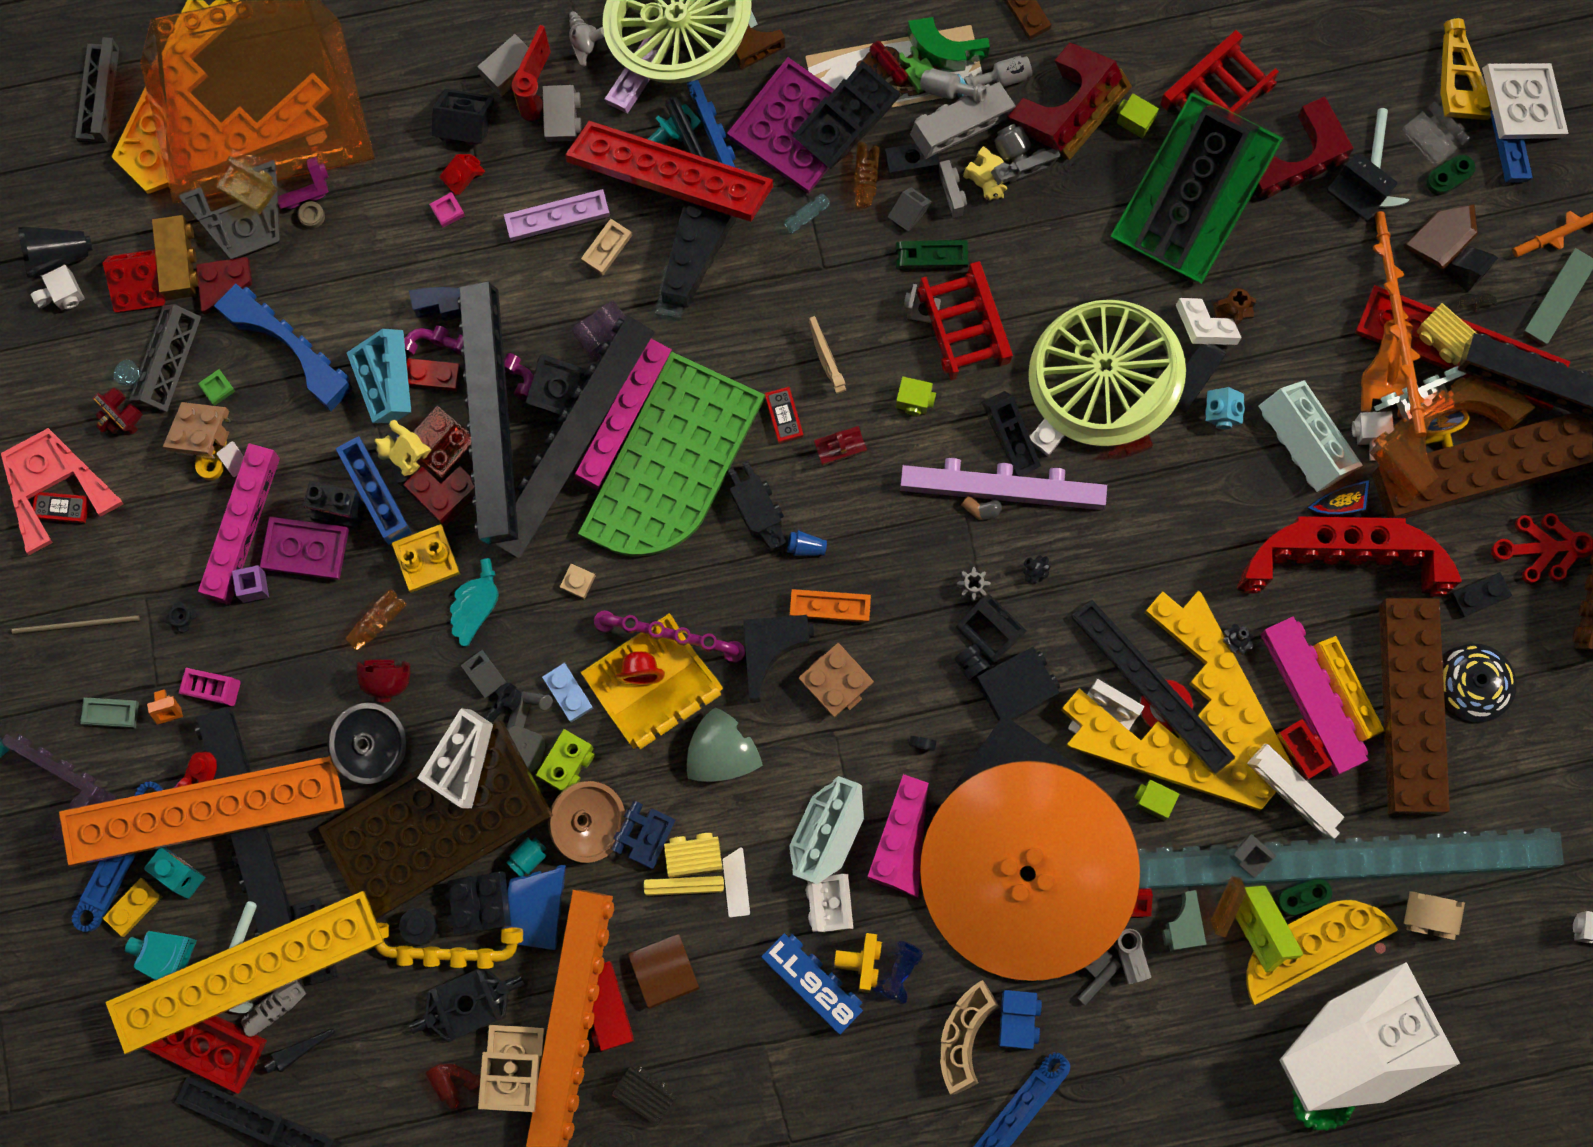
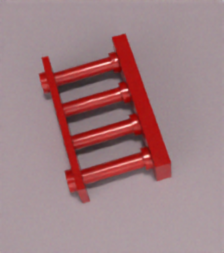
M1235 30L1163 94L1160 104L1167 111L1173 105L1175 107L1179 106L1182 109L1187 101L1186 94L1193 89L1194 91L1197 90L1207 100L1238 115L1262 92L1267 94L1277 84L1275 80L1279 71L1275 68L1266 76L1240 51V43L1243 36ZM1227 57L1230 59L1234 58L1258 82L1249 92L1222 67V62ZM1209 73L1212 75L1216 74L1240 98L1231 108L1204 83V78Z
M980 261L971 263L967 274L963 278L931 287L927 277L921 278L917 288V295L919 301L925 303L943 355L941 359L942 368L945 374L949 373L951 381L957 378L958 367L993 357L998 359L1000 366L1010 364L1013 354ZM965 287L973 288L976 296L974 300L941 310L937 309L934 296ZM975 310L982 313L984 319L982 324L948 334L945 333L941 320ZM982 334L990 336L992 344H990L989 348L954 358L950 347L951 343Z

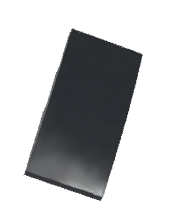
M862 61L847 80L843 79L828 98L824 97L793 134V137L828 168L832 169L875 126L902 94Z

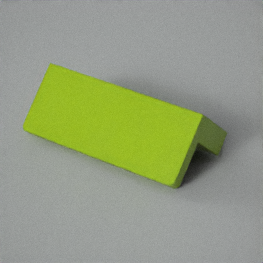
M1266 886L1243 887L1227 902L1265 972L1274 971L1286 959L1300 958L1303 955L1300 946Z

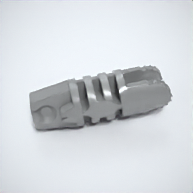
M295 981L276 989L266 999H263L261 1003L254 1006V1009L248 1012L241 1020L245 1035L248 1037L254 1036L291 1010L306 994L300 983Z

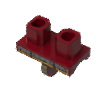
M113 387L104 395L97 393L92 398L107 413L105 415L102 411H99L96 414V417L99 419L97 428L101 432L110 430L115 434L119 430L115 423L123 431L128 430L131 434L138 430L135 424L143 414L132 404H129L121 412L118 406L126 399V396L119 389Z
M859 426L814 440L822 466L867 452Z

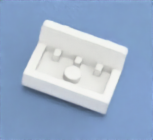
M848 874L831 875L817 885L807 881L806 895L810 902L808 919L812 931L825 933L853 929Z

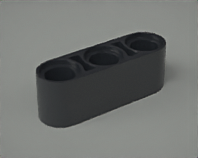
M1200 344L1186 365L1185 384L1176 406L1185 413L1188 411L1225 357L1226 351L1215 344Z

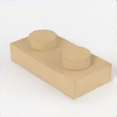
M610 219L581 258L582 263L603 276L632 237V232Z

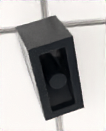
M1468 246L1449 263L1450 266L1445 273L1465 291L1469 292L1485 276L1498 257Z

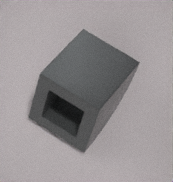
M910 187L902 192L888 218L907 231H910L924 215L932 201Z
M483 650L461 665L484 698L506 683Z

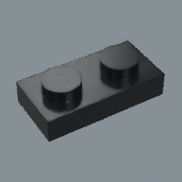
M1501 572L1450 594L1462 618L1512 596Z

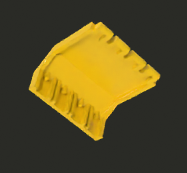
M670 613L658 620L666 628L679 629ZM655 626L651 631L653 634H660L662 630L660 627ZM645 633L637 634L581 672L633 749L639 747L640 750L656 740L655 734L659 733L662 736L678 725L677 720L679 718L684 721L699 711L701 703L707 705L721 696L720 691L723 689L719 681L699 658L690 644L681 646L675 640L666 638L656 640ZM683 633L678 634L679 640H686ZM635 651H645L652 654L657 662V668L665 672V677L660 682L643 686L621 682L615 678V675L621 673L624 657Z

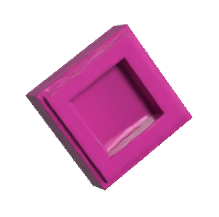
M452 192L429 204L442 228L465 216Z

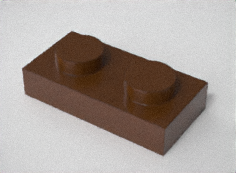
M1004 0L1028 40L1051 29L1052 24L1036 0Z

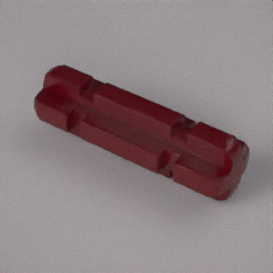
M881 41L874 42L870 46V53L875 58L878 57L877 61L889 75L893 76L892 79L897 85L903 84L908 79L907 72L899 67L900 64L888 50L885 51L886 47Z

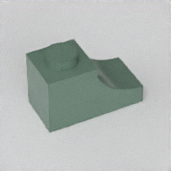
M1196 890L1181 894L1182 906L1179 915L1173 922L1165 924L1166 929L1162 930L1164 944L1169 946L1170 951L1206 945Z

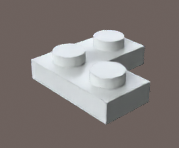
M1179 298L1176 307L1192 344L1237 345L1241 336L1233 319L1210 318L1202 299Z

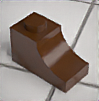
M748 24L743 39L733 57L740 69L743 70L784 49L785 36L781 29L773 32H759L750 28Z

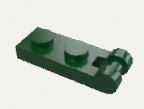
M968 240L899 241L895 244L896 252L898 253V259L896 260L897 270L968 268ZM916 252V258H909L908 253Z

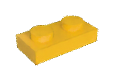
M140 878L107 912L103 919L120 936L125 937L162 896L145 879Z

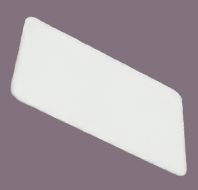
M232 441L218 451L217 455L230 474L236 477L244 456Z

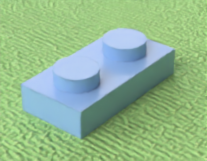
M565 663L542 677L570 722L575 721L593 709Z

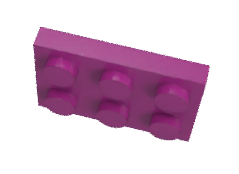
M269 517L260 568L268 571L340 580L349 529L342 526Z

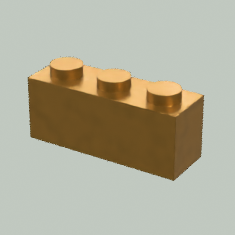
M183 215L152 219L159 292L165 300L196 296V287H199L197 272L194 271L193 263L197 262L194 247H191V239L194 238L192 224L188 223Z

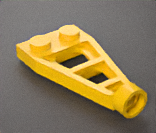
M1460 18L1451 19L1443 25L1445 35L1443 38L1440 94L1444 116L1488 120L1491 118L1490 111L1492 110L1488 90L1467 40L1464 20ZM1460 52L1466 66L1454 65L1452 53ZM1455 74L1466 75L1471 82L1473 91L1456 90L1454 86Z

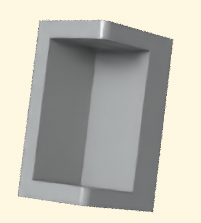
M516 34L477 66L480 76L500 97L512 88V81L529 48Z

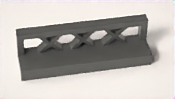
M103 37L102 44H87L75 136L77 141L108 143L119 47L113 38ZM94 52H101L98 66L93 62ZM98 74L97 85L93 89L90 85V79ZM95 97L94 108L91 113L87 109V103ZM92 121L91 134H83L84 126Z
M175 304L163 306L129 401L137 405L146 404L162 412L168 411L201 316ZM181 315L191 319L189 329L181 332L178 324ZM178 338L182 348L180 354L173 356L170 344L171 341ZM170 362L173 373L170 378L164 380L161 369L164 364ZM160 386L164 393L162 404L151 399L154 389Z

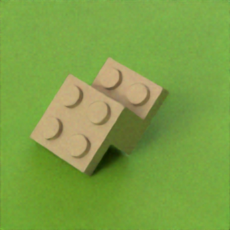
M489 1025L487 1052H483L478 1109L535 1112L545 1028Z

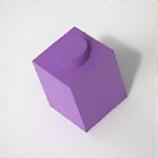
M259 566L232 571L236 597L243 603L269 598L266 575Z

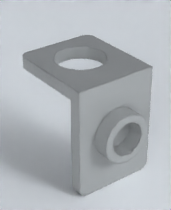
M913 284L912 292L906 293L903 307L908 309L907 319L931 323L930 317L920 314L918 310L922 303L916 294L917 285ZM934 298L937 309L939 310L941 300L938 298Z

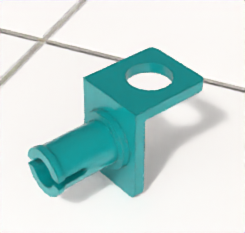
M684 104L682 106L683 111L690 116V125L694 130L701 124V120ZM658 115L656 119L661 127L648 140L663 145L671 138L682 142L672 118L670 117L668 120H665Z

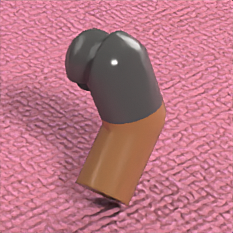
M968 496L961 504L964 509L978 520L995 518L1002 510V505L997 500L979 504L971 496Z

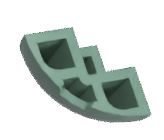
M717 708L712 709L696 728L687 755L688 779L696 781L728 780L746 775L763 766L753 740L750 737L744 738L737 730L738 722L726 712Z

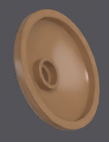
M594 781L577 782L564 789L555 799L550 810L553 817L549 818L548 825L552 842L564 856L578 862H595L613 852L611 850L615 842L613 837L616 831H620L625 820L623 817L625 809L619 796L605 784ZM582 815L583 822L578 824L577 819Z

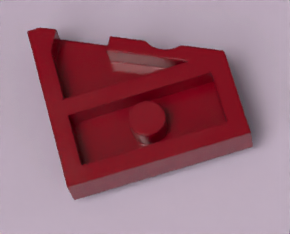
M248 257L196 264L201 311L203 314L210 313L211 308L235 283L242 289L245 286L249 287L252 285L250 260Z

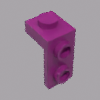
M317 157L307 160L308 169L314 184L278 196L280 209L285 207L287 209L295 208L302 201L308 199L312 201L324 197L325 193L329 192L325 180L329 178L324 163L319 164Z

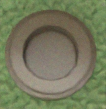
M309 201L300 206L298 218L303 226L313 229L319 227L324 222L325 213L318 203Z

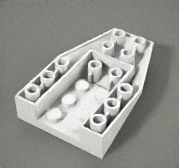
M1407 962L1389 969L1328 1001L1279 1060L1306 1112L1384 1103L1460 1064Z

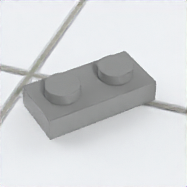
M950 160L940 162L938 172L953 218L962 216L967 200L964 191H959L957 185L960 182L956 167L952 168Z

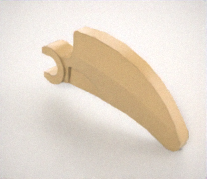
M810 317V328L821 364L831 380L836 394L846 391L844 378L838 372L835 360L816 317Z

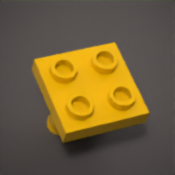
M442 524L392 542L410 593L460 574Z
M866 933L864 950H861V953L836 950L834 968L858 971V974H861L859 992L870 993L871 987L877 986L878 969H873L874 959L879 960L882 944V942L877 941V934Z

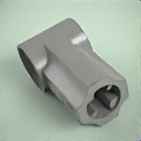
M1124 929L1115 941L1114 946L1118 950L1127 983L1133 984L1151 978L1142 948V937L1134 929ZM1126 933L1130 934L1134 939L1133 946L1130 949L1123 947L1121 942L1123 935Z

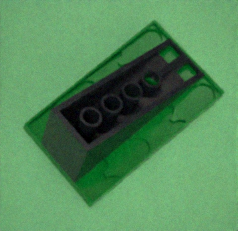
M1192 92L1111 237L1199 283H1203L1284 138Z

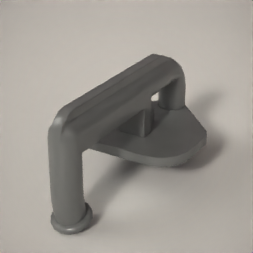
M523 691L520 704L515 710H511L506 728L531 773L541 764L545 751V740L540 734L523 728L530 704L538 705L540 709L547 710L551 707L553 699L550 695Z

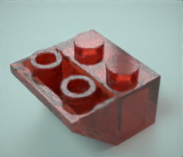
M436 406L413 432L420 438L423 444L431 449L426 458L420 457L417 461L441 478L445 476L471 446V436L468 431L439 406Z

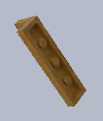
M1119 68L1123 77L1118 85L1112 89L1103 103L1098 106L1061 152L1059 151L1064 159L1070 160L1132 87L1122 69ZM1079 90L1070 100H1072L1078 94Z

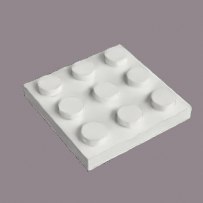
M1551 63L1487 64L1482 68L1499 139L1563 138L1569 134Z

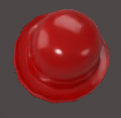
M635 651L624 657L621 673L616 674L615 678L632 685H653L665 677V672L657 668V662L652 654L645 651Z

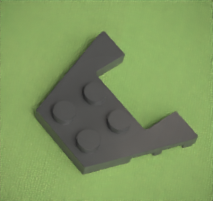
M274 160L252 168L261 194L211 212L201 187L179 195L182 202L230 259L239 258L280 242L277 172Z

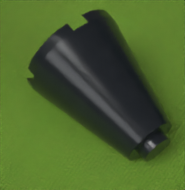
M24 226L18 228L27 278H34L63 265L88 257L89 251H93L90 236H85L84 231Z

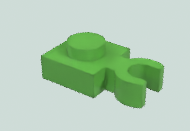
M912 46L910 47V52L913 57L906 58L903 53H900L899 60L903 66L909 67L905 71L908 74L909 81L919 94L924 91L920 86L921 77L925 70H931L933 66L927 57L920 61L917 48Z

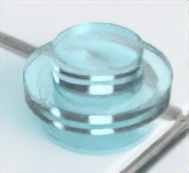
M128 359L121 361L114 371V379L121 385H131L139 377L137 365Z

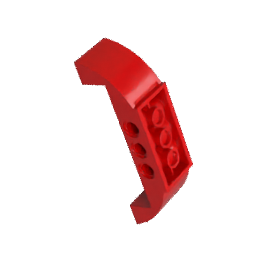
M1298 516L1293 524L1284 527L1272 535L1259 548L1244 569L1237 589L1245 590V593L1248 594L1260 593L1273 579V563H1285L1287 559L1297 560V563L1301 564L1312 563L1313 560H1323L1325 564H1337L1340 560H1350V564L1354 565L1365 564L1366 561H1376L1378 565H1390L1393 561H1403V565H1418L1421 562L1422 593H1430L1432 597L1446 596L1447 593L1462 582L1456 565L1443 547L1422 530L1406 524V518Z

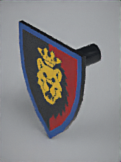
M1370 481L1355 483L1330 492L1314 502L1308 509L1317 514L1330 517L1350 515V517L1362 518L1361 513L1367 511Z

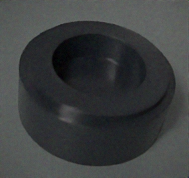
M910 736L909 741L910 747L926 751H934L937 743L936 740L918 736Z

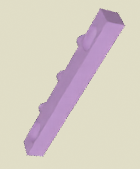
M956 458L945 459L944 469L904 465L902 468L900 491L960 497L971 496L972 498L1104 510L1106 506L1107 485L1065 481V470L1061 468H1051L1049 479L1012 476L1013 465L1008 463L997 464V474L960 471L961 460Z

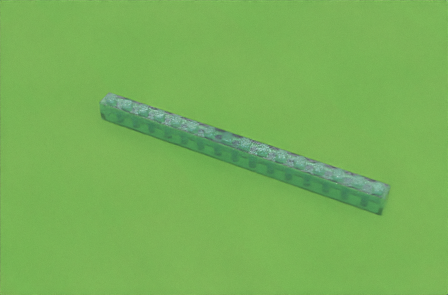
M1551 828L1534 829L1532 834H1524V829L1508 830L1507 835H1497V831L1480 832V836L1470 837V832L1453 833V838H1443L1442 833L1427 834L1426 839H1416V835L1399 836V840L1389 841V836L1373 837V842H1362V838H1347L1345 843L1335 844V839L1318 840V845H1308L1307 840L1292 841V846H1281V842H1267L1264 845L1276 857L1268 863L1256 878L1251 877L1229 858L1236 849H1227V845L1210 846L1211 850L1201 851L1200 846L1183 847L1182 852H1173L1172 847L1157 848V853H1146V849H1138L1140 862L1139 889L1554 868L1564 865L1561 833L1551 832Z

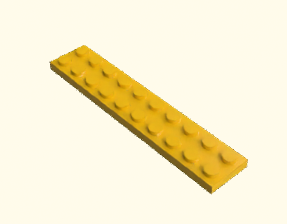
M362 891L106 1002L123 1051L125 1054H129L385 942L366 894Z

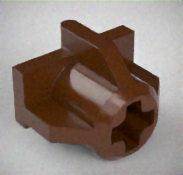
M1242 288L1233 289L1225 299L1218 300L1213 304L1215 318L1233 319L1236 326H1238L1243 319L1254 318L1253 306L1256 304V298L1251 297Z

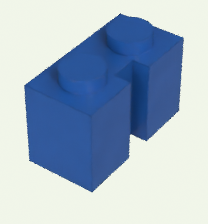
M1002 991L998 1047L1032 1050L1034 1044L1039 1043L1040 1028L1034 1027L1035 1016L1041 1015L1042 1000H1037V993Z

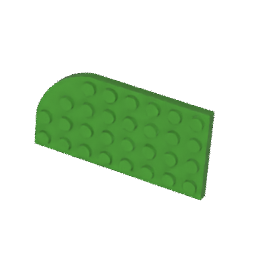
M671 352L578 533L579 536L607 550L625 556L655 555L670 550L687 540L702 524L728 473L727 470L730 469L765 399V395Z

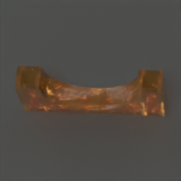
M1472 375L1466 380L1464 377L1459 378L1451 385L1452 390L1448 393L1444 390L1438 393L1431 400L1433 403L1428 407L1425 404L1421 405L1424 408L1423 417L1426 433L1434 419L1446 413L1456 411H1468L1484 415L1499 424L1505 431H1509L1524 420L1535 408L1523 394ZM1403 418L1393 427V432L1388 434L1385 431L1373 441L1376 445L1370 451V454L1408 499L1412 501L1429 489L1439 476L1432 468L1427 456L1426 436L1422 438L1416 437L1413 418L1410 420Z

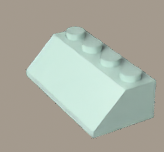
M1305 380L1280 388L1259 405L1263 418L1272 425L1277 433L1278 440L1287 447L1293 462L1302 469L1308 484L1315 488L1317 492L1330 487L1363 466Z

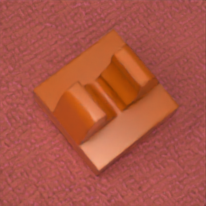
M165 689L154 692L155 702L148 703L147 706L150 716L157 725L183 717L180 705L173 696H167Z

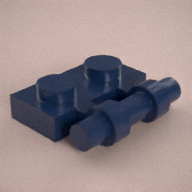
M633 800L630 809H626L623 817L625 820L620 831H616L613 837L615 842L611 850L621 854L624 846L627 845L632 848L628 855L629 859L654 869L676 819L650 808L647 816L644 817L639 814L643 804ZM635 823L642 825L636 840L629 837Z

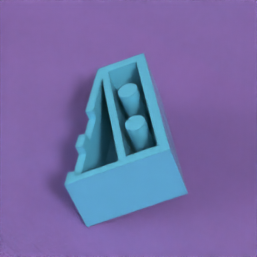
M381 329L348 351L347 355L372 422L390 423L392 420L398 421L411 413L403 330Z

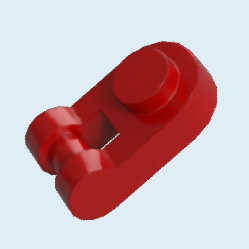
M198 752L192 755L185 776L178 783V787L196 784L197 779L199 780L198 783L213 780L217 768L214 755L209 752Z

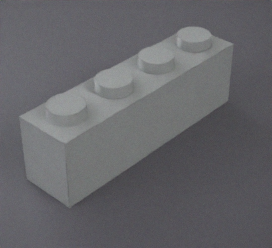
M1000 82L991 86L990 84L984 85L988 89L984 102H975L973 97L963 95L956 103L949 106L948 104L942 105L935 113L928 116L927 114L921 115L914 121L910 135L926 159L1009 119L1008 115L1015 108V104Z

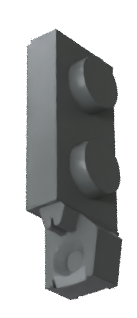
M1043 148L1035 152L1031 157L1021 156L1010 165L1003 162L994 167L991 174L996 180L997 185L1008 181L1011 183L1050 168L1060 157V153L1053 148L1047 151Z

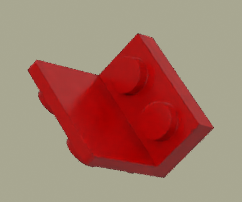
M155 249L111 255L104 260L103 266L114 312L157 307L165 304V299L159 292Z

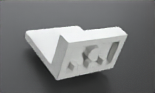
M1099 679L1095 681L1087 694L1128 730H1130L1135 719L1144 708L1142 704ZM1073 720L1068 727L1069 731L1075 734L1081 728Z

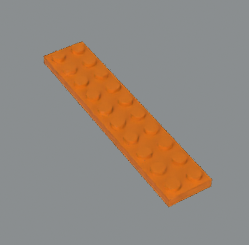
M328 756L59 811L68 865L71 867L344 810L345 807L338 772Z

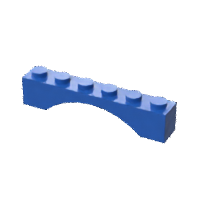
M235 283L214 305L218 312L238 330L265 333L287 345L301 361L306 375L307 388L310 393L328 410L332 411L352 390L348 383L350 378L341 369L338 368L336 371L329 366L331 361L321 352L315 354L311 350L312 344L302 335L297 338L292 333L294 329L284 319L279 322L273 317L276 313L266 303L260 305L256 302L257 296L245 286L242 289Z

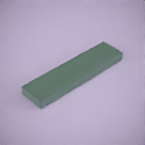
M1576 248L1572 251L1525 328L1524 335L1543 346L1549 343L1592 272V257Z

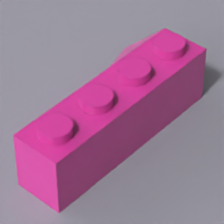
M903 774L867 880L918 898L929 783Z

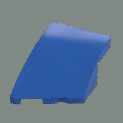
M565 865L557 866L555 870L541 873V871H538L529 876L510 879L508 901L511 926L509 927L523 929V942L517 945L556 949L562 892L565 881Z

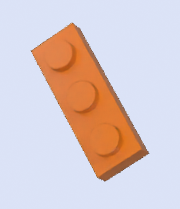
M792 589L790 616L807 615V619L869 623L871 595Z

